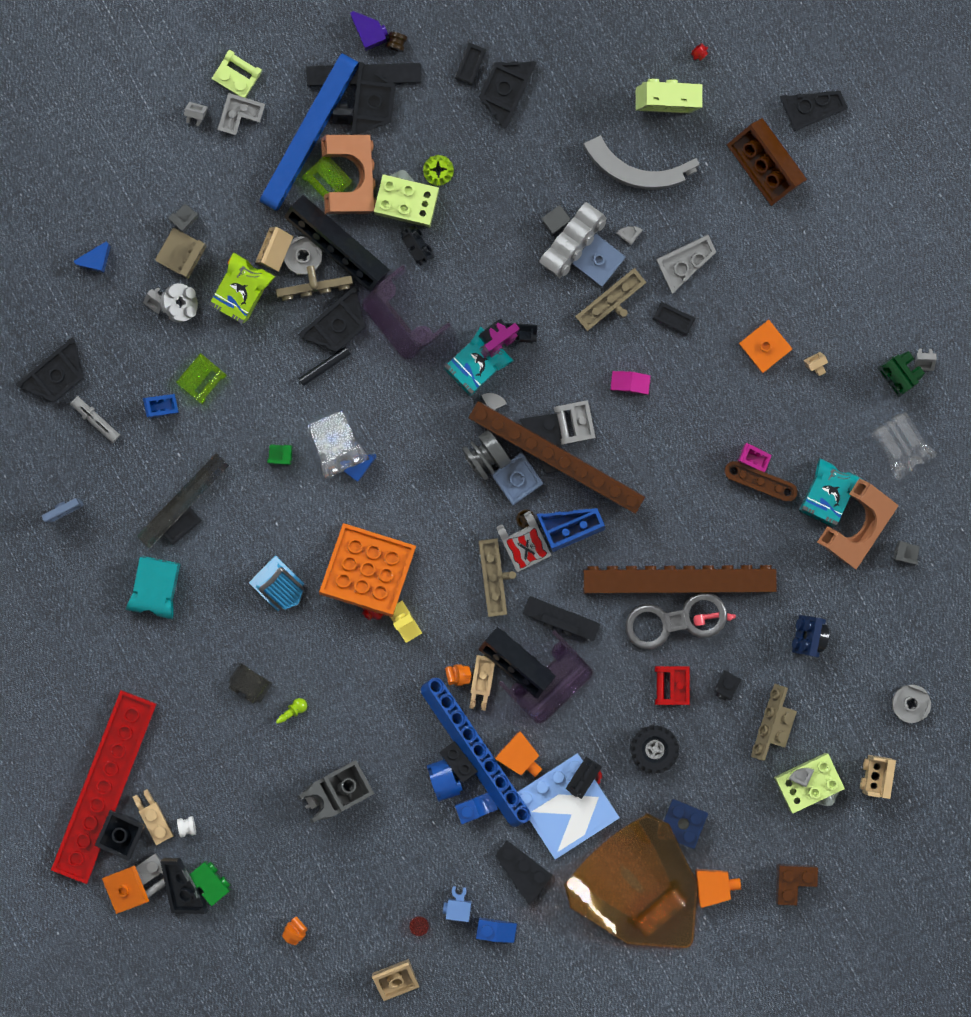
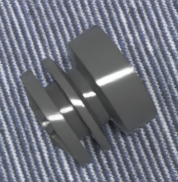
M489 430L478 436L481 446L478 447L471 441L470 445L474 449L472 452L466 446L462 448L465 459L474 472L482 477L484 481L488 479L484 472L486 469L492 475L495 474L492 467L493 464L502 469L511 463V460Z

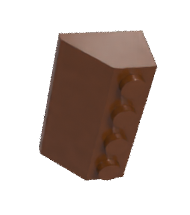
M763 118L749 125L726 144L771 206L807 180Z

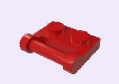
M655 666V672H657V699H655V705H690V666ZM664 672H670V699H664Z

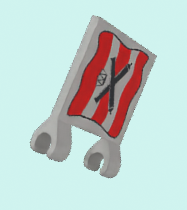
M531 511L524 513L529 526L508 536L503 525L496 527L517 572L552 556Z

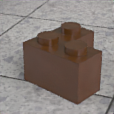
M777 864L776 903L778 905H797L798 886L817 887L818 867L815 865Z

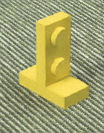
M403 600L397 603L394 615L390 618L396 630L399 631L407 643L422 634V631Z

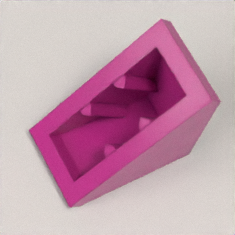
M612 371L610 390L648 395L651 375Z
M745 443L737 462L765 472L772 455Z

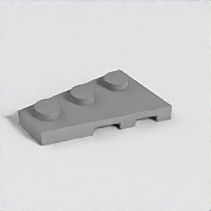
M705 235L656 259L671 294L716 253L709 235Z

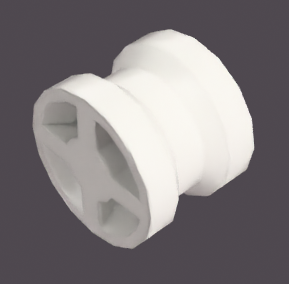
M193 816L185 820L182 818L177 819L180 838L188 834L196 835Z

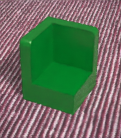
M270 445L267 463L291 465L293 446Z

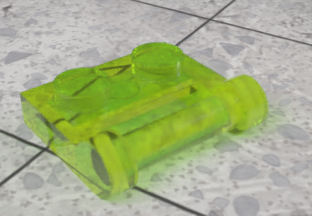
M322 157L302 176V179L305 182L308 181L323 198L329 192L313 176L316 172L335 190L334 192H343L353 183L330 157Z
M200 353L176 383L203 404L208 394L227 375ZM214 371L216 373L214 377L198 394L195 390L210 372Z

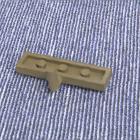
M307 266L308 284L276 289L278 299L282 298V301L292 300L293 296L301 295V298L310 297L313 292L318 291L320 294L330 293L331 289L335 288L343 291L350 289V286L353 285L352 276L317 282L314 266Z
M634 268L577 314L575 318L586 331H589L613 310L621 318H625L628 312L620 304L647 282Z
M498 538L480 540L479 549L488 617L507 615L503 580L514 579L516 573L514 571L502 573Z

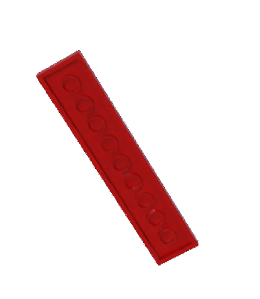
M120 690L51 871L88 884L101 848L95 846V843L109 811H116L157 703Z

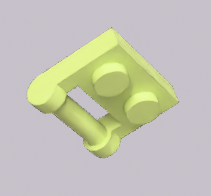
M229 50L213 75L212 80L234 94L246 98L262 73V69L253 67ZM233 62L252 74L250 79L230 68L228 66L229 63Z

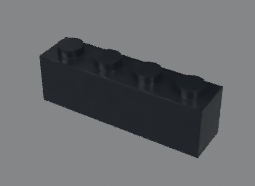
M499 627L489 635L478 649L536 699L539 698L556 677L550 669L542 665L536 657L529 654Z

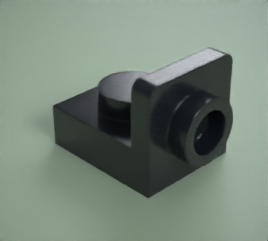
M724 670L713 689L717 692L715 696L724 701L727 698L732 700L733 694L742 679Z

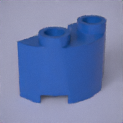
M445 760L427 765L438 802L460 795L459 791L463 790L460 780H455L454 772Z

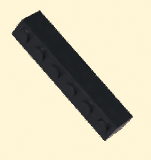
M304 195L293 203L285 214L284 218L368 291L371 292L381 283L390 271L389 268Z

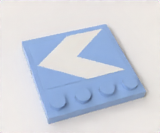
M578 753L517 792L531 813L530 822L554 859H557L620 818L595 779L582 799L575 797L565 789L583 762Z

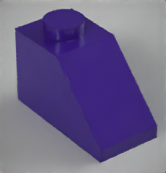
M355 11L350 12L365 51L387 42L386 36H388L384 25L381 26L379 21Z

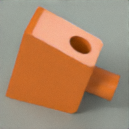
M521 731L495 757L497 761L519 775H522L527 770L536 777L542 770L535 762L539 754Z
M695 869L699 906L701 908L731 900L730 891L741 890L740 878L729 879L727 871Z

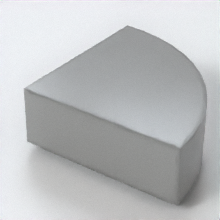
M628 226L620 229L616 235L629 245H632L643 230L639 227Z
M486 393L481 395L485 404L494 410L507 404L497 394Z
M797 769L788 779L807 787L814 769Z

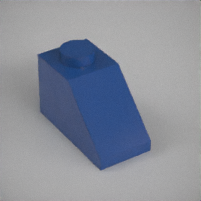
M479 917L476 939L514 943L517 923Z

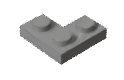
M228 93L217 130L236 135L241 117L260 122L265 104Z

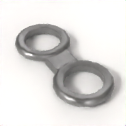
M709 592L697 593L691 596L685 602L682 610L669 613L653 604H643L634 608L629 613L625 622V632L628 639L641 649H655L668 639L670 632L687 629L692 635L699 638H710L717 635L724 628L727 621V609L724 602L718 596ZM708 600L717 606L719 620L712 629L700 630L691 623L689 612L696 602ZM643 612L657 614L663 623L661 635L652 642L640 640L633 631L635 618Z

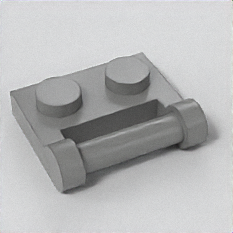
M588 400L554 407L562 439H560L561 445L596 438ZM568 410L574 432L572 437H569L564 411Z
M156 853L136 866L143 885L160 873L163 875L161 860ZM164 878L145 890L148 898L165 887Z

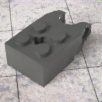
M355 760L310 784L297 798L300 800L313 797L319 802L318 813L310 819L312 824L317 820L329 819L370 797L374 792Z

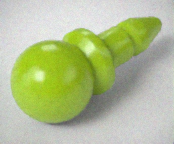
M302 698L295 699L292 705L288 706V710L279 716L276 723L285 722L293 715L296 717L298 713L305 712L307 702Z

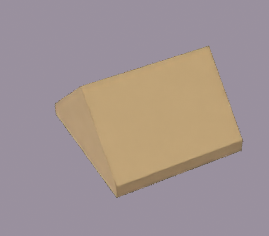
M278 227L269 228L255 263L279 272L294 236Z
M409 959L372 974V979L383 1001L419 988Z

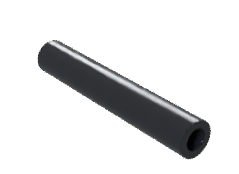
M345 346L299 377V381L305 386L351 355V353Z

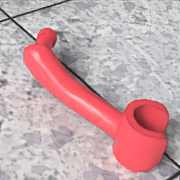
M719 612L695 615L693 618L694 625H706L705 620L719 618ZM727 613V621L736 618L735 614Z

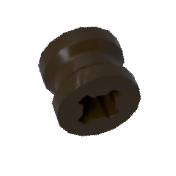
M389 32L388 36L390 39L385 47L396 52H404L405 48L403 45L408 37L397 32Z
M525 509L518 513L516 522L519 527L524 529L529 526L524 513L530 510Z

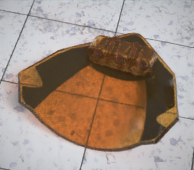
M647 813L620 829L601 844L564 884L572 910L627 944L687 948L693 943L697 881L670 825Z

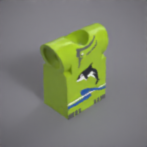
M233 253L229 261L227 273L209 305L243 324L249 319L264 289L273 281L275 276L263 269L254 268L248 260Z

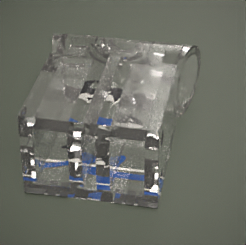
M343 410L307 426L321 456V467L325 479L369 460L366 452L356 441Z
M900 412L870 432V435L890 463L893 476L897 482L909 475L917 464H926L938 456L924 442L906 412Z

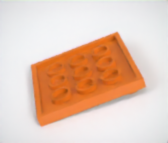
M343 523L319 594L393 617L416 546Z

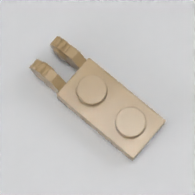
M477 655L471 687V709H474L476 694L484 695L481 710L486 711L495 663L487 656Z
M146 789L144 796L149 802V806L144 808L141 799L137 795L133 796V799L155 844L158 845L174 835L157 802L154 801L149 790Z

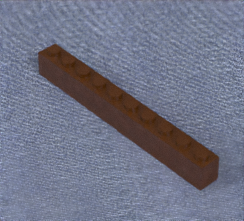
M477 401L468 417L635 514L646 497L480 401Z
M703 565V569H695V566H683V569H676V566H664V570H656V566H645V570H637V566H626V570H618V566H607V570H599V566H587V570H583V593L777 592L776 569H772V565H760V569H752V565H741V569H733V565H722V569H714V565Z

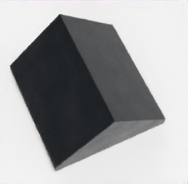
M110 810L95 846L130 861L145 825L133 817Z

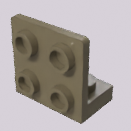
M173 228L155 260L189 279L207 245Z

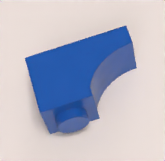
M488 792L455 804L461 824L498 810L497 805Z

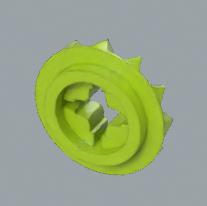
M435 155L425 162L423 173L429 183L440 186L451 180L454 168L452 162L446 156ZM437 162H439L441 168L447 169L440 173V178H438L435 171H430L436 168Z

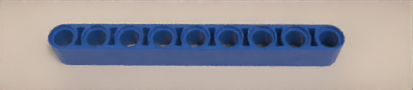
M343 53L338 57L260 198V203L275 211L279 210L332 116L333 108L337 107L359 66L358 61Z
M432 678L424 683L421 687L422 696L453 742L455 741L478 771L475 773L507 822L513 827H518L528 822L531 817L528 807L443 681L439 678Z

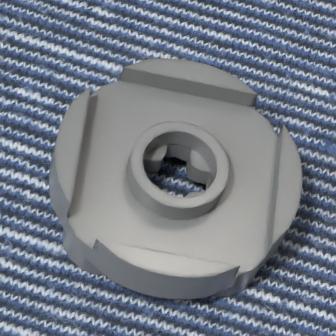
M296 237L292 239L284 261L287 267L295 274L308 275L307 266H314L316 271L321 265L322 250L307 237ZM300 251L308 252L307 260L298 259Z
M184 284L169 286L160 298V306L163 313H166L171 321L177 323L185 322L194 317L198 307L195 290ZM179 299L182 302L181 308H179V304H176V301Z
M917 685L902 686L895 692L892 699L893 712L900 720L907 723H916L928 716L931 709V700L928 693ZM913 698L915 699L914 703L917 705L909 709L908 704H906L907 700L910 701Z

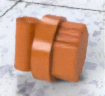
M457 664L453 667L445 668L449 685L463 686L464 684H470L471 671L469 666Z
M294 917L285 926L282 937L287 943L295 946L299 941L303 940L308 929L298 917Z

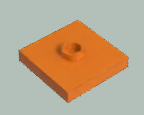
M767 320L739 343L761 373H764L792 350L791 346L770 320Z
M135 865L102 878L116 914L149 902Z

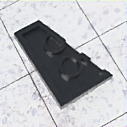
M508 840L505 841L495 855L530 906L553 875Z
M163 858L160 863L171 913L206 914L209 910L181 858Z

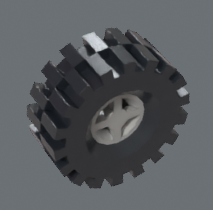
M649 725L641 728L631 741V757L635 764L647 773L656 774L669 770L676 763V759L679 756V745L676 737L670 730L659 725Z

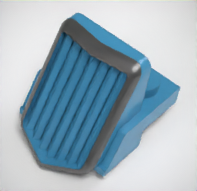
M276 555L249 582L277 611L287 610L299 605L304 592V583Z

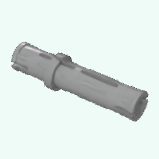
M79 396L70 403L82 415L84 420L87 419L112 444L120 437V434L102 419L92 406L89 407Z

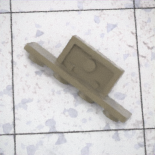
M777 684L773 686L755 744L752 748L751 757L765 761L770 743L786 747L797 713L795 710L783 707L788 691L787 687Z

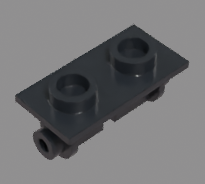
M415 225L407 227L406 230L401 232V238L407 248L415 247L410 253L416 263H419L421 266L427 260L434 258L431 247L424 242L422 232Z
M505 323V324H506L507 327H510V326H511L512 324H514V323ZM517 324L520 329L517 333L518 336L515 338L516 340L531 344L537 341V325Z
M455 741L439 752L462 783L478 772Z
M585 757L565 789L575 797L582 799L602 766Z

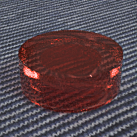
M416 916L411 920L409 928L414 935L422 936L428 931L429 923L426 918Z

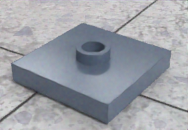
M595 234L593 242L582 250L581 257L572 264L599 286L603 287L626 257L599 235Z
M523 453L513 458L511 463L504 468L496 470L494 475L491 474L512 506L544 484Z
M78 498L67 503L64 501L54 506L55 509L41 516L44 522L52 523L83 507L84 504Z

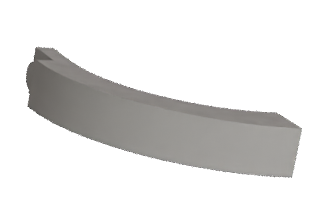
M601 135L583 144L586 153L601 171L617 182L639 189H666L685 183L684 174L689 176L696 173V168L700 165L697 158L673 169L645 171L629 166L618 159L609 150Z

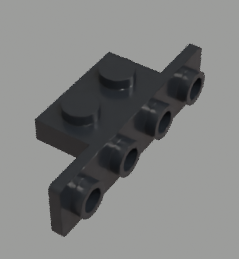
M531 596L528 598L523 614L543 621V626L554 630V627L562 629L561 633L572 637V634H576L594 641L600 627L598 622Z

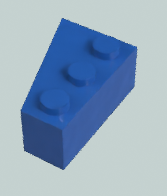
M597 508L537 514L552 552L605 530L604 522Z

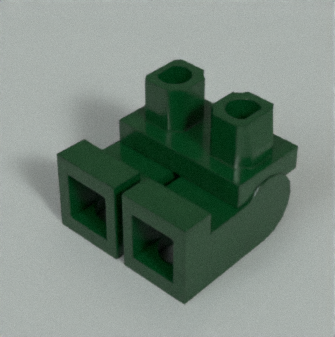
M909 351L891 357L877 368L887 382L892 381L889 385L898 397L918 384V380L925 374L920 366H917L912 371L909 369L907 364L914 360Z

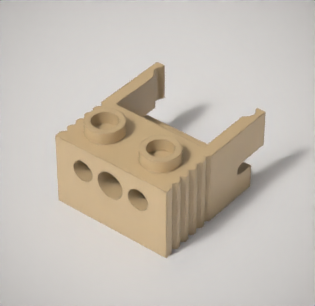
M868 755V759H864L863 770H866L865 778H861L860 789H863L862 793L868 796L890 799L896 760ZM873 772L877 773V777L875 779L871 778Z

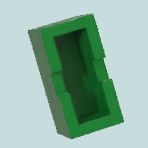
M206 860L189 875L196 888L200 886L204 891L202 896L213 906L231 889L229 888L230 883L224 876L221 878L217 874V867L212 862L208 863Z

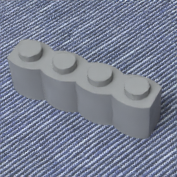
M584 203L575 217L566 225L563 232L555 239L551 247L543 254L539 263L559 279L567 275L570 271L571 263L581 257L583 248L593 242L594 234L604 228L607 219L605 215L589 203Z

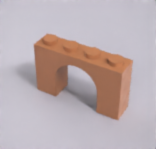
M325 135L321 138L322 157L347 158L357 166L359 171V183L354 191L329 192L324 195L325 214H369L374 212L376 198L373 194L375 179L372 175L374 160L371 157L373 141L370 139V135Z
M860 478L849 495L860 502L865 509L866 517L861 530L854 536L846 538L838 531L827 526L817 541L818 544L854 569H857L899 506L872 484Z

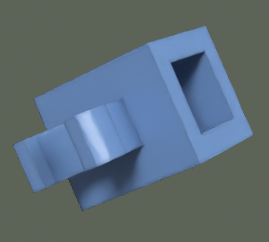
M453 886L452 895L456 899L448 898V903L444 902L443 914H446V919L469 922L471 901L464 900L466 887H463L461 894H457L455 891L456 886Z

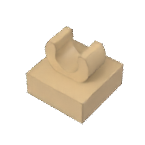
M821 352L803 360L810 371L815 370L819 376L826 373L823 365L827 364L828 361Z

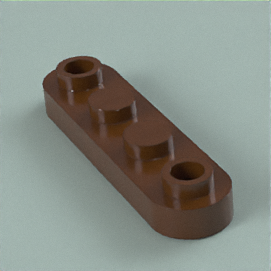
M737 461L729 462L725 466L724 473L729 480L785 502L792 501L797 496L798 491L793 483ZM732 467L737 469V473L735 475L731 474L730 469ZM785 489H789L791 491L789 496H786L784 494Z

